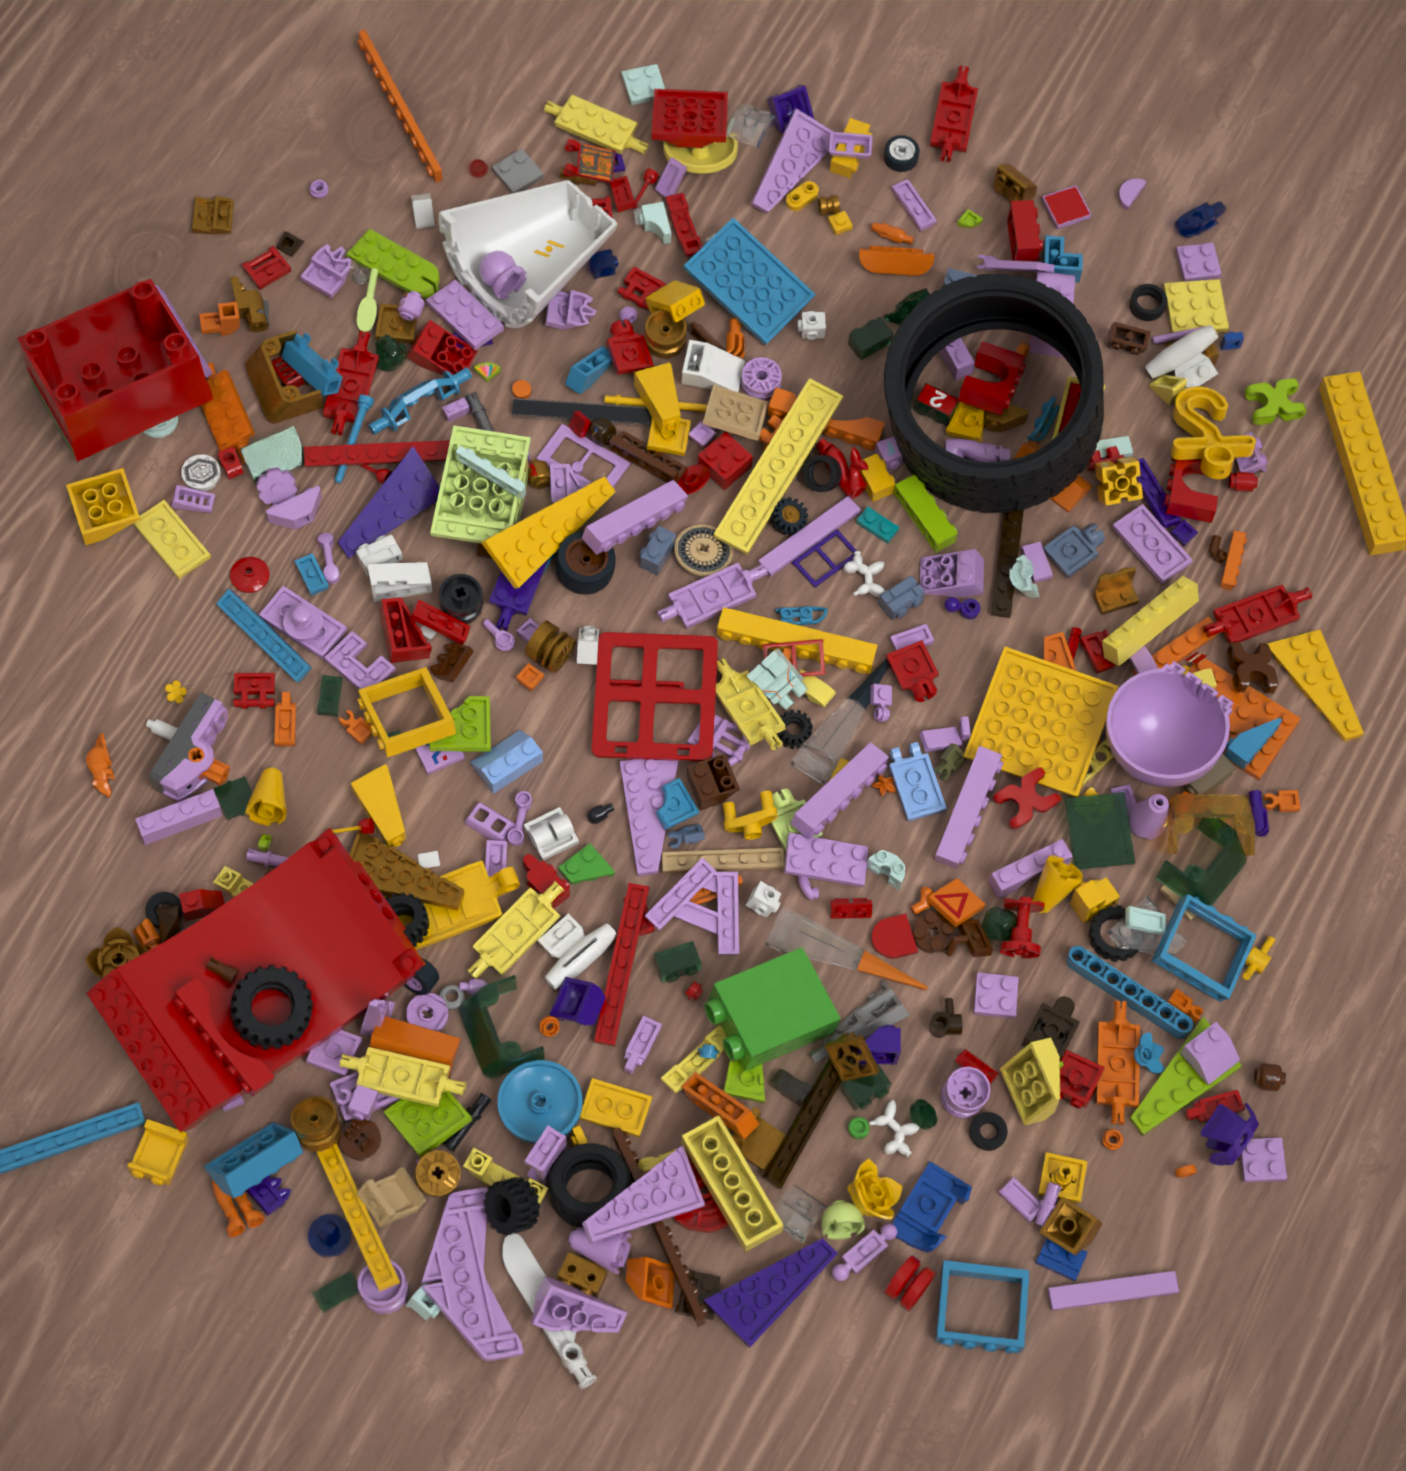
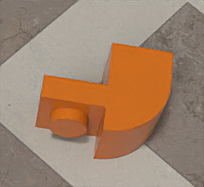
M237 302L218 304V312L199 314L202 334L221 332V336H225L235 332L240 326Z

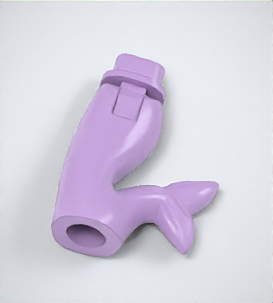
M967 439L945 440L944 449L960 457L966 456L971 460L982 462L1010 460V449L1002 448L1001 445L998 448L994 444L980 443Z

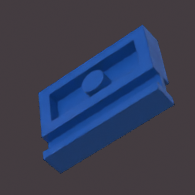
M1046 1238L1035 1264L1075 1282L1088 1252L1082 1250L1075 1256Z

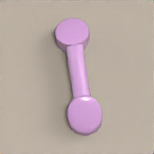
M322 533L318 536V544L324 550L326 567L323 570V574L328 584H335L339 581L340 574L333 562L331 547L334 545V538L330 533Z
M526 791L519 792L515 797L518 814L515 828L511 829L507 835L508 842L514 846L521 845L524 842L523 824L526 811L532 805V797Z

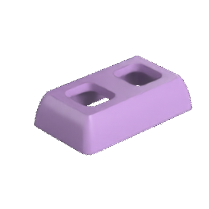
M831 132L829 153L831 156L868 159L872 152L873 137L865 134ZM836 144H846V152L835 151ZM854 146H864L865 153H855Z
M481 802L476 804L464 822L465 825L486 838L496 841H506L508 839V832L515 828L514 822ZM479 809L489 813L484 822L474 818ZM497 819L506 824L500 833L491 829V826Z

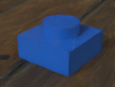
M1229 332L1224 334L1220 344L1222 351L1241 348L1244 340L1243 333Z

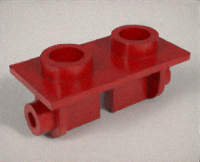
M834 898V900H830L831 919L872 918L873 902L868 900V898H853V903H849V898Z

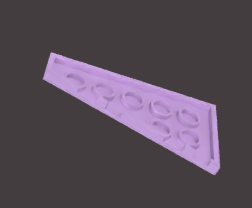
M796 109L788 122L750 205L765 214L768 213L829 152L830 133L833 131Z

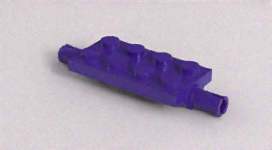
M548 560L516 589L504 573L500 572L489 600V604L498 606L501 611L498 622L495 625L498 629L501 630V627H503L502 630L507 631L511 618L515 614L520 613L527 616Z

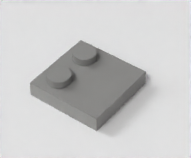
M523 149L518 150L492 166L494 174L511 194L521 192L544 178V173Z

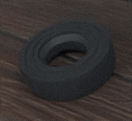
M159 892L153 895L146 904V917L158 929H160L159 916L156 914V910L161 904L179 905L180 920L182 919L181 901L173 893Z
M984 1112L977 1115L972 1120L969 1128V1135L973 1144L985 1151H992L1001 1147L1008 1134L1007 1125L1003 1118L992 1112ZM984 1124H991L996 1128V1136L992 1139H986L981 1135L980 1128Z

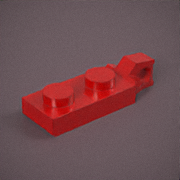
M1234 1090L1201 1099L1193 1104L1194 1108L1187 1109L1184 1115L1187 1121L1198 1118L1199 1122H1206L1219 1104H1223L1234 1113L1243 1112L1245 1107L1239 1091Z

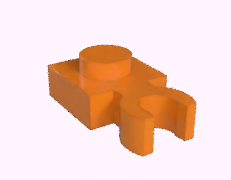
M347 710L346 714L350 718L343 720L340 717L339 722L342 726L348 727L346 729L347 734L362 745L372 736L371 725L367 724L361 716L356 720L354 714Z
M1298 790L1278 791L1277 796L1267 793L1263 797V800H1270L1272 804H1266L1264 807L1268 811L1273 810L1275 807H1278L1279 812H1299L1301 809Z
M1178 988L1172 992L1167 1001L1189 1016L1193 1023H1196L1200 1019L1199 1016L1204 1012L1201 1007L1191 1004L1193 999Z

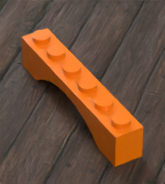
M776 387L768 406L767 416L772 417L774 414L783 420L795 403L796 395ZM869 417L849 421L830 419L822 434L830 438L844 440L848 444L862 446L866 450L875 451L876 443L880 442L885 423Z

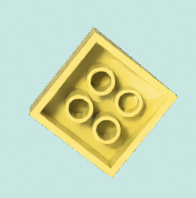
M1047 1038L1029 1043L1000 1068L1024 1126L1045 1121L1055 1113L1060 1100L1059 1055L1052 1039Z

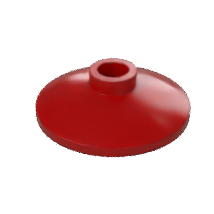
M705 465L690 466L677 484L687 495L700 490L707 483L710 471Z
M244 557L238 560L230 571L232 585L244 593L260 591L267 585L270 577L267 564L256 557ZM252 570V573L247 574L246 571Z

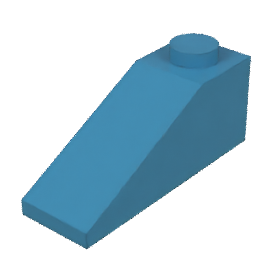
M601 346L574 364L570 369L565 385L579 394L589 389L613 363L608 349Z
M1277 718L1242 732L1235 739L1231 738L1226 744L1225 748L1227 750L1224 755L1244 770L1277 731L1282 719Z

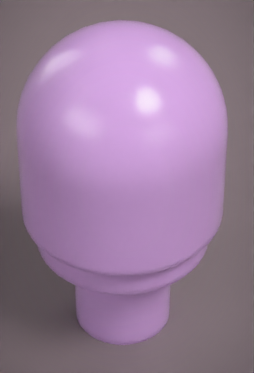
M469 979L468 982H459V990L467 991L468 994L473 996H482L487 993L488 984L482 979Z

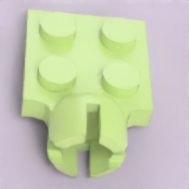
M789 789L780 790L781 794H778V792L772 794L778 818L770 824L786 852L787 835L789 833L803 835L791 825L794 814L806 802L804 799L801 801L795 800ZM821 832L818 836L814 835L812 837L820 838L823 833Z

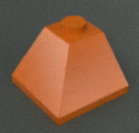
M649 1257L627 1259L626 1282L638 1299L666 1309H672L675 1276L670 1265Z

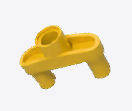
M763 791L760 793L761 811L738 818L735 803H723L724 830L732 833L744 832V838L747 840L762 837L761 827L772 823L778 818L772 792Z

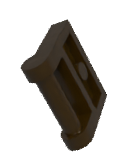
M689 1270L690 1277L688 1279L690 1284L691 1280L698 1281L697 1290L699 1296H697L699 1304L703 1303L708 1315L705 1317L708 1320H713L714 1312L703 1301L718 1293L721 1276ZM680 1292L679 1304L676 1305L675 1313L693 1317L682 1292Z

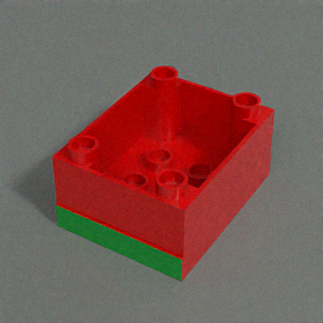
M151 278L138 282L126 290L39 329L31 330L17 338L28 367L26 370L30 381L77 462L213 400L211 388L205 378L198 353Z

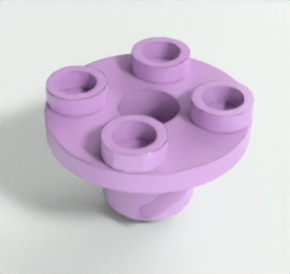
M299 603L293 605L284 614V630L288 636L297 642L311 640L323 629V616L320 610L312 604Z

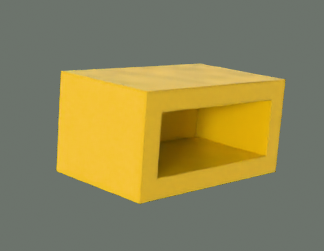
M878 454L863 459L869 469L860 471L867 485L866 492L871 501L875 502L893 494L896 482L894 477L887 472L884 460L880 459Z

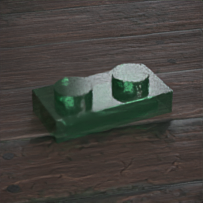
M322 676L317 709L318 715L338 717L343 677Z
M351 1271L312 1294L322 1312L325 1313L358 1294V1283Z

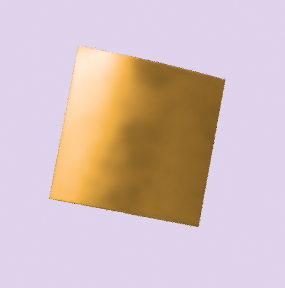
M195 196L191 232L201 234L231 233L234 199L215 196L213 200Z

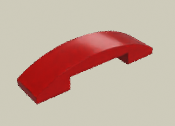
M684 193L666 196L669 215L678 242L686 257L695 255L703 245L700 237L697 236L691 220Z

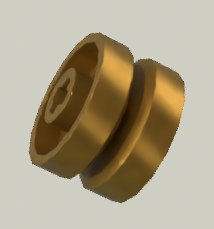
M662 309L650 314L645 324V341L649 352L659 358H672L680 354L686 345L687 324L685 319L674 322L671 313Z
M310 1096L298 1102L291 1111V1125L303 1149L311 1152L323 1151L337 1143L341 1136L342 1127L335 1105L328 1098Z

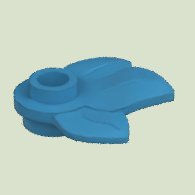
M1150 1032L1143 1034L1140 1037L1139 1046L1134 1050L1136 1062L1140 1066H1146L1152 1073L1158 1074L1165 1070L1159 1061L1164 1047L1153 1043Z

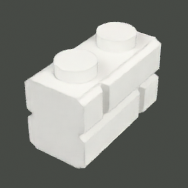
M386 535L380 536L376 539V542L363 544L356 550L357 560L367 577L369 576L367 564L398 563L403 560L402 552L392 535L387 537Z

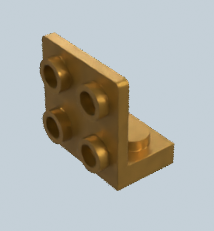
M1124 567L1118 572L1112 574L1105 573L1098 578L1093 596L1101 615L1138 604L1139 599L1132 586L1136 573L1135 567Z
M754 1106L751 1112L759 1125L745 1139L736 1133L733 1134L732 1138L743 1157L761 1170H764L774 1157L785 1134L760 1117L761 1111Z

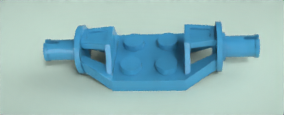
M465 367L453 376L446 370L443 372L444 379L425 380L394 398L388 409L385 407L380 409L382 417L368 424L370 431L373 435L387 427L393 432L397 431L399 425L411 419L406 406L410 407L419 402L417 399L419 397H427L434 393L439 400H444L452 394H460L458 385L472 378L468 368ZM441 386H448L450 390L443 393ZM400 414L402 418L395 422L396 417Z

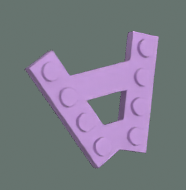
M702 857L644 917L658 931L673 917L718 934V955H739L738 872H717ZM701 888L717 893V912L690 902V899Z

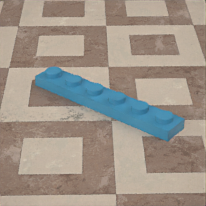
M228 589L216 603L296 682H301L312 669L232 589Z

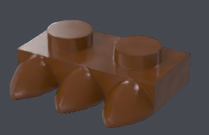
M458 643L445 645V650L448 653L437 656L438 661L442 664L431 666V672L438 679L453 683L474 652L470 646Z

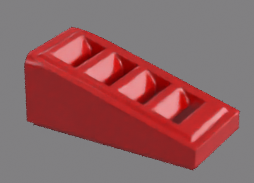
M282 356L271 361L277 378L283 387L293 385L298 388L304 385V378L281 358ZM283 361L285 362V363H283L282 365H280V366H278V367L275 366V365H277V364H279V363H281V362H283ZM288 366V368L284 369L283 371H279L280 369Z

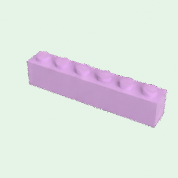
M672 480L586 526L582 539L596 555L603 551L607 552L614 545L625 542L630 536H636L643 529L651 528L656 522L666 520L671 514L682 511L686 506L685 502L688 495Z
M870 742L794 814L791 825L808 839L814 835L818 836L825 828L824 825L827 822L832 823L837 817V813L840 810L844 811L849 806L852 798L857 799L862 793V789L865 786L869 787L874 782L877 774L882 775L888 767L886 763L889 756Z
M979 746L935 855L936 861L956 869L959 863L964 864L967 852H964L967 845L971 846L975 834H972L973 828H978L982 818L979 815L981 808L986 809L989 801L986 795L988 790L993 791L996 780L993 779L996 772L1000 773L1004 762L1000 761L1002 754Z

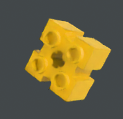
M1131 456L1117 459V464L1111 461L1095 463L1096 479L1102 482V485L1097 486L1098 498L1101 503L1107 506L1121 503L1120 498H1124L1127 501L1143 499L1142 484L1136 480V477L1141 476L1140 465L1137 459Z

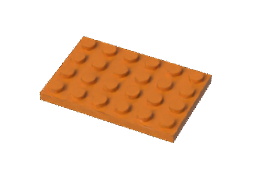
M1206 658L1198 664H1192L1189 670L1191 673L1211 668L1217 684L1215 690L1219 692L1217 698L1224 695L1234 702L1231 707L1233 709L1232 713L1229 715L1230 731L1228 741L1231 738L1235 739L1242 732L1277 718L1282 719L1277 731L1244 770L1230 760L1234 766L1259 781L1301 718L1251 686L1247 687L1245 693L1236 692L1232 681L1233 675Z

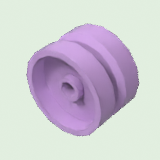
M393 1261L391 1263L400 1282L397 1285L379 1292L367 1265L362 1269L358 1277V1289L365 1305L371 1311L378 1314H390L399 1310L405 1304L409 1295V1286L403 1270Z

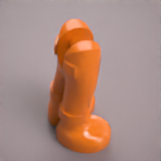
M213 1180L214 1195L226 1218L229 1219L226 1233L230 1238L237 1237L245 1231V1224L233 1204V1197L223 1193ZM246 1191L241 1196L234 1198L249 1228H255L265 1221L262 1212L252 1209V1204L248 1199Z

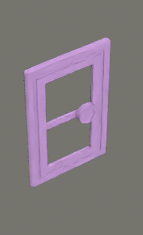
M564 424L559 427L536 458L539 461L547 462L548 466L550 464H560L550 457L565 437L589 450L580 462L572 464V470L575 477L578 478L581 488L591 483V481L582 477L579 473L583 471V465L592 453L615 465L607 477L613 488L631 464L586 437L579 438Z

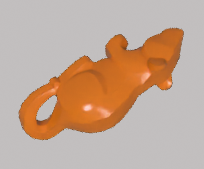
M100 733L98 734L95 746L86 756V764L93 774L94 780L92 785H94V788L103 795L110 797L112 790L108 780L109 778L115 780L112 768L109 769L112 763L106 746L105 735Z

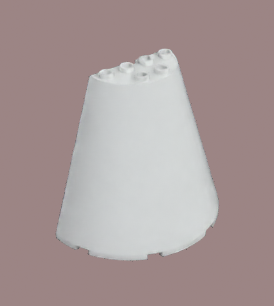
M569 180L439 212V229L442 234H445L446 241L442 242L458 281L462 286L466 284L471 291L470 294L499 321L505 322L506 327L510 328L524 327L532 322L611 237L618 223L598 205L592 206L591 198L586 196ZM551 240L559 244H562L565 247L560 248L547 243V241ZM550 245L553 250L546 252L545 247ZM496 250L504 251L512 256L516 266H520L526 271L524 276L527 278L518 292L513 290L508 294L509 298L503 300L494 294L492 287L483 282L479 272L482 258L489 252ZM539 250L551 256L545 257L534 253V251Z

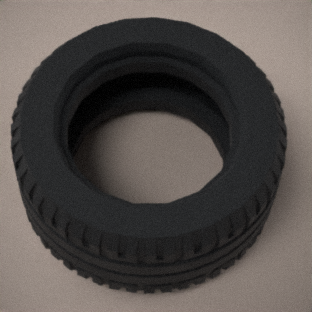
M582 1143L570 1147V1149H567L562 1155L558 1156L549 1173V1195L553 1209L563 1221L577 1228H584L582 1223L631 1185L630 1173L624 1159L613 1149L598 1143ZM588 1169L603 1172L613 1182V1188L609 1194L600 1201L592 1203L578 1201L566 1189L567 1183L573 1175Z

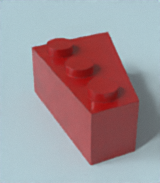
M401 597L381 599L379 613L390 663L429 659L432 646L430 643H427L420 627L418 628L415 621L410 618L411 612Z

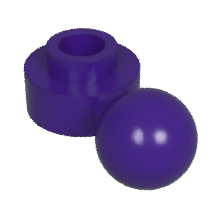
M949 597L944 602V607L948 612L953 613L959 610L960 614L969 620L975 619L981 610L978 601L972 598L965 599L960 603L957 598Z

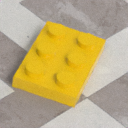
M592 1078L579 1119L612 1130L620 1127L623 1133L626 1132L628 1135L640 1138L653 1097Z

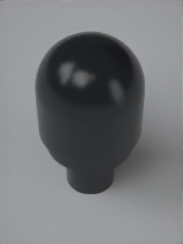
M611 803L604 807L602 804L600 806L597 805L588 811L587 819L592 824H598L606 820L607 814L615 809Z

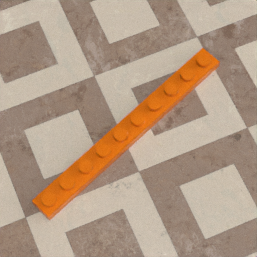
M365 29L359 31V40H357L359 49L361 51L364 50L365 59L368 64L372 65L375 78H379L382 91L387 92L389 104L395 107V114L398 120H402L405 133L410 135L413 148H417L419 151L420 161L422 163L425 162L429 177H433L435 182L441 181L442 169Z

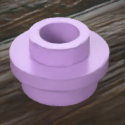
M315 180L310 185V194L313 197L323 198L328 194V185L324 181Z
M629 306L623 308L619 314L621 322L624 324L623 320L626 319L632 324L635 322L638 312L635 308Z

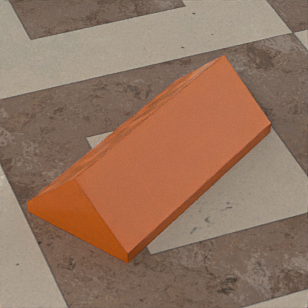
M1033 440L1023 443L1013 459L1031 454L1042 447ZM1078 475L1072 484L1053 498L1050 497V499L1069 513L1093 488V485Z
M385 1016L382 1026H375L370 1047L449 1065L448 1079H450L461 1038Z

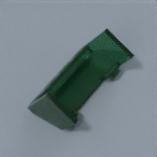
M1207 810L1197 829L1222 846L1223 850L1206 871L1197 865H1190L1182 872L1165 860L1156 879L1180 897L1189 894L1194 898L1198 897L1202 903L1213 906L1243 869L1247 862V857L1235 829Z
M515 975L481 987L466 999L459 1008L461 1020L481 1072L489 1079L508 1074L526 1062L545 1060L543 1046L523 1053L520 1045L514 1041L501 1044L487 1007L496 1004L499 1000V995L517 989Z

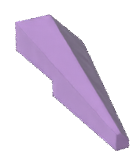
M378 999L371 1001L359 1034L371 1037L375 1026L381 1027L384 1017H391L395 1002Z

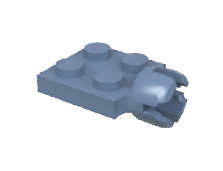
M1090 523L1083 529H1077L1073 525L1043 547L1044 552L1067 578L1098 557L1099 553L1096 551V548L1105 541V535L1101 529L1095 530L1099 527L1097 524Z

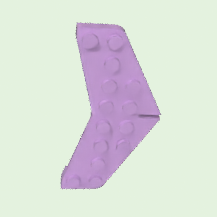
M487 1187L454 1192L448 1197L421 1284L441 1281V1283L423 1285L422 1289L484 1361H495L522 1356L524 1352L517 1333H514L484 1274L487 1215L484 1213L485 1205L483 1201L486 1199L484 1196L485 1192L488 1191Z

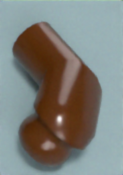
M1213 535L1208 551L1215 561L1223 562L1227 559L1228 555L1227 552L1219 548L1222 538L1218 535Z

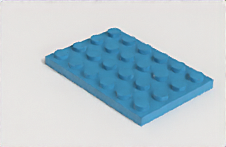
M732 218L682 268L765 346L816 295L735 218Z

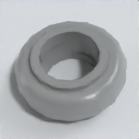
M447 985L439 994L449 1010L457 1009L464 1003V992L459 990L457 985ZM449 993H456L458 999L454 1002H449L446 1000V996Z

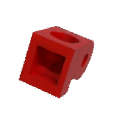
M234 446L217 452L218 460L229 480L244 474Z

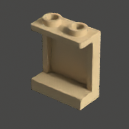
M404 1167L399 1168L395 1174L377 1182H374L373 1179L366 1181L357 1192V1195L380 1228L416 1213L426 1202V1198Z

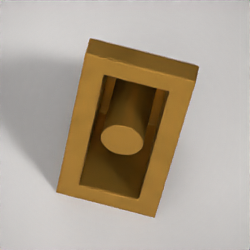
M1010 404L1008 409L1004 408L1002 415L988 411L984 427L990 431L1002 433L1026 423L1029 410Z

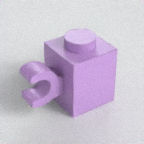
M357 1085L354 1093L349 1092L347 1089H341V1094L346 1095L347 1098L345 1100L337 1099L336 1103L342 1107L349 1105V1114H352L351 1117L354 1119L369 1121L379 1099L378 1091L361 1085Z

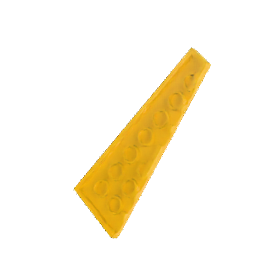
M605 476L600 477L583 488L570 493L568 496L555 501V503L483 540L481 543L515 589L519 588L559 549L562 542L568 536L575 533L616 491Z

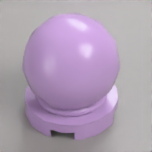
M496 250L489 252L480 262L479 272L483 282L492 287L494 294L501 300L509 298L508 294L513 290L518 292L527 280L524 276L526 271L522 267L516 266L512 256L504 251Z

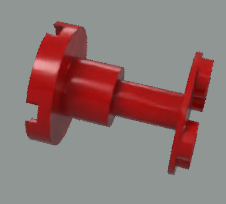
M1020 897V900L1004 899V908L1017 911L1016 927L1012 928L1011 941L1000 943V953L1014 958L1015 955H1020L1024 959L1040 957L1041 946L1032 943L1033 930L1029 928L1030 913L1043 911L1045 903L1032 902L1031 897Z

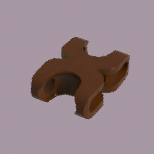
M1231 642L1229 644L1227 659L1229 667L1237 671L1232 678L1236 692L1245 693L1250 681L1259 684L1264 693L1273 694L1278 686L1276 670L1273 666L1267 664L1272 658L1268 644L1259 643L1254 654L1247 653L1239 642Z

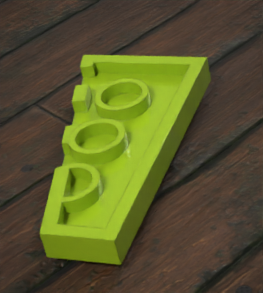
M730 1060L724 1092L731 1097L765 1103L763 1065L744 1071L739 1060L735 1062Z

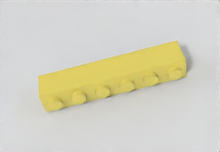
M1184 576L1180 577L1102 641L1104 658L1117 666L1124 663L1199 601L1198 584Z

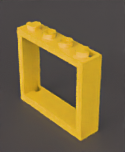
M427 667L358 690L359 698L357 702L359 708L365 711L363 712L367 724H371L372 735L378 738V747L384 750L387 758L456 734L454 719ZM423 686L440 720L388 738L371 703Z

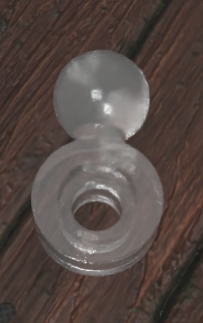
M351 260L348 275H353L352 278L356 283L365 285L369 282L371 270L358 267V264Z

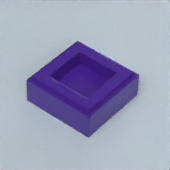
M1185 520L1180 522L1170 532V535L1183 547L1198 534V531Z

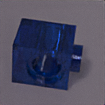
M611 249L596 252L589 259L594 279L616 275V267L619 264L617 256H613Z

